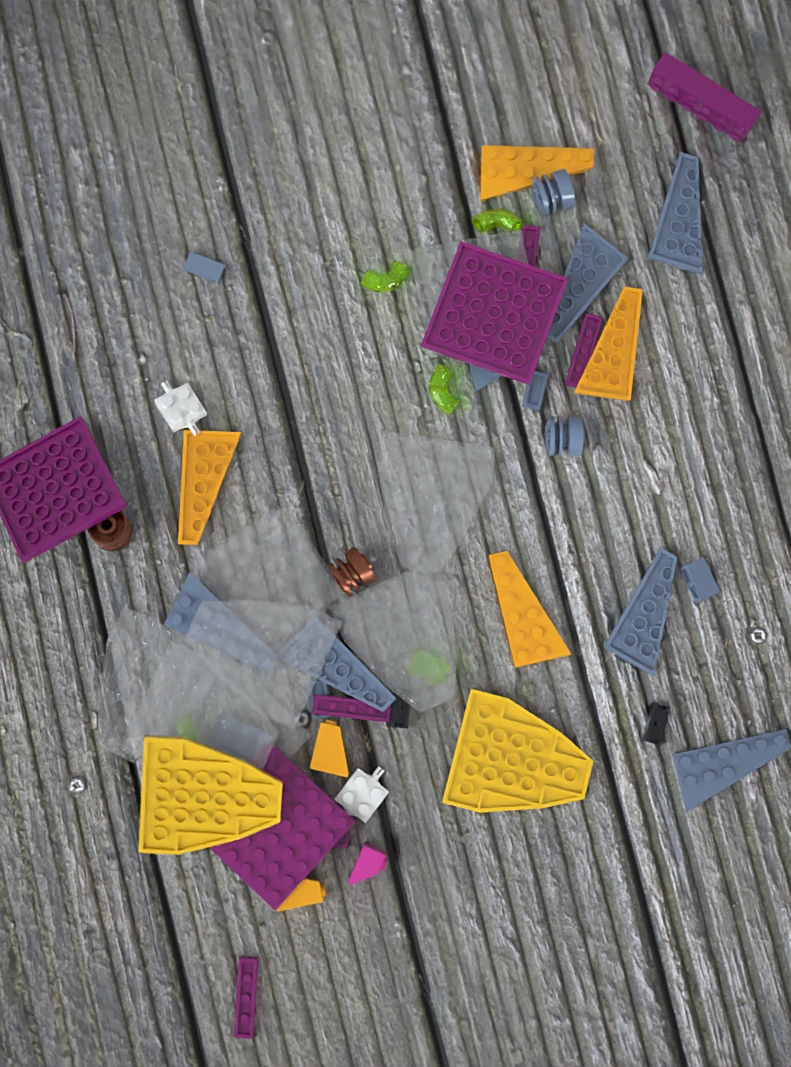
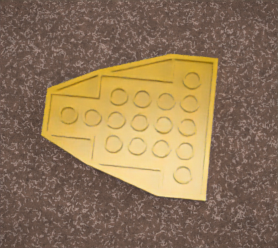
M470 689L442 803L482 813L539 809L582 800L585 798L593 760L561 732L512 700Z
M145 735L139 853L180 855L238 840L280 823L283 782L245 760L186 737Z

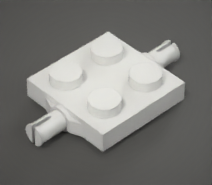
M168 381L163 382L161 386L166 393L155 399L154 402L174 433L182 428L189 427L193 436H196V433L198 435L200 430L195 423L207 416V412L188 383L173 389Z
M378 766L374 773L370 775L357 768L334 800L344 807L345 812L349 816H356L366 823L389 793L378 781L385 771Z

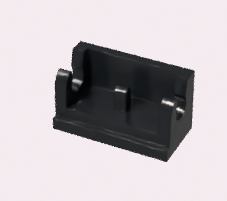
M393 688L392 694L397 699L391 704L389 727L408 729L412 690Z
M650 703L642 741L662 745L670 707Z

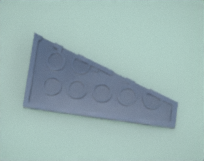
M787 729L672 754L685 811L688 812L789 750L791 746Z

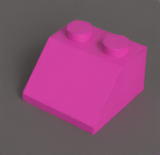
M364 843L348 883L352 885L377 875L379 870L383 871L388 861V858L385 857L386 852Z

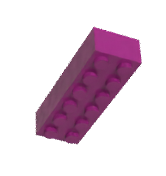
M664 52L647 83L653 91L664 94L669 101L677 102L685 111L693 112L700 120L709 122L716 130L727 133L732 140L740 141L741 143L762 112L667 52Z

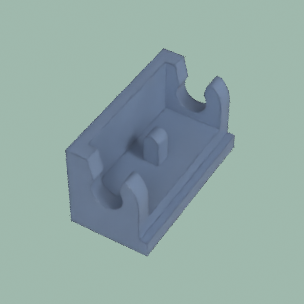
M704 557L679 568L695 603L720 592Z

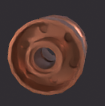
M122 510L87 529L92 540L100 548L110 552L120 551L126 547L131 541L133 534L132 525Z
M355 546L344 553L347 559L346 563L336 558L340 566L337 569L332 562L327 564L332 578L341 591L346 593L349 598L354 596L350 587L353 586L357 592H360L357 582L361 581L367 587L377 580L372 572L373 567L364 554H360Z

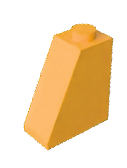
M326 719L325 723H320L310 769L348 777L349 770L341 728L336 726L337 722Z
M305 877L276 909L277 912L323 902L324 896H327L325 884L321 885L320 880Z

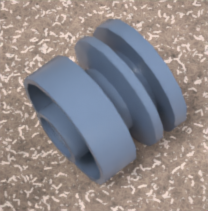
M565 169L551 172V181L545 174L541 176V180L538 176L532 178L534 200L542 216L548 215L549 210L551 213H556V203L562 211L575 207L574 187Z
M548 416L545 426V445L548 456L554 455L555 447L558 456L562 455L563 447H566L568 456H581L585 443V428L582 416H568L566 424H563L561 416H557L556 424L554 416Z

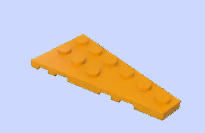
M482 145L480 202L492 197L503 196V194L533 187L532 178L538 176L541 180L543 174L551 180V172L565 169L568 175H574L591 170L594 167V148Z
M622 288L573 394L622 401L631 400L643 289Z
M184 430L179 545L199 544L239 442L241 432L200 431L198 435L196 433V436H193L191 430Z
M508 551L488 555L515 668L571 655Z

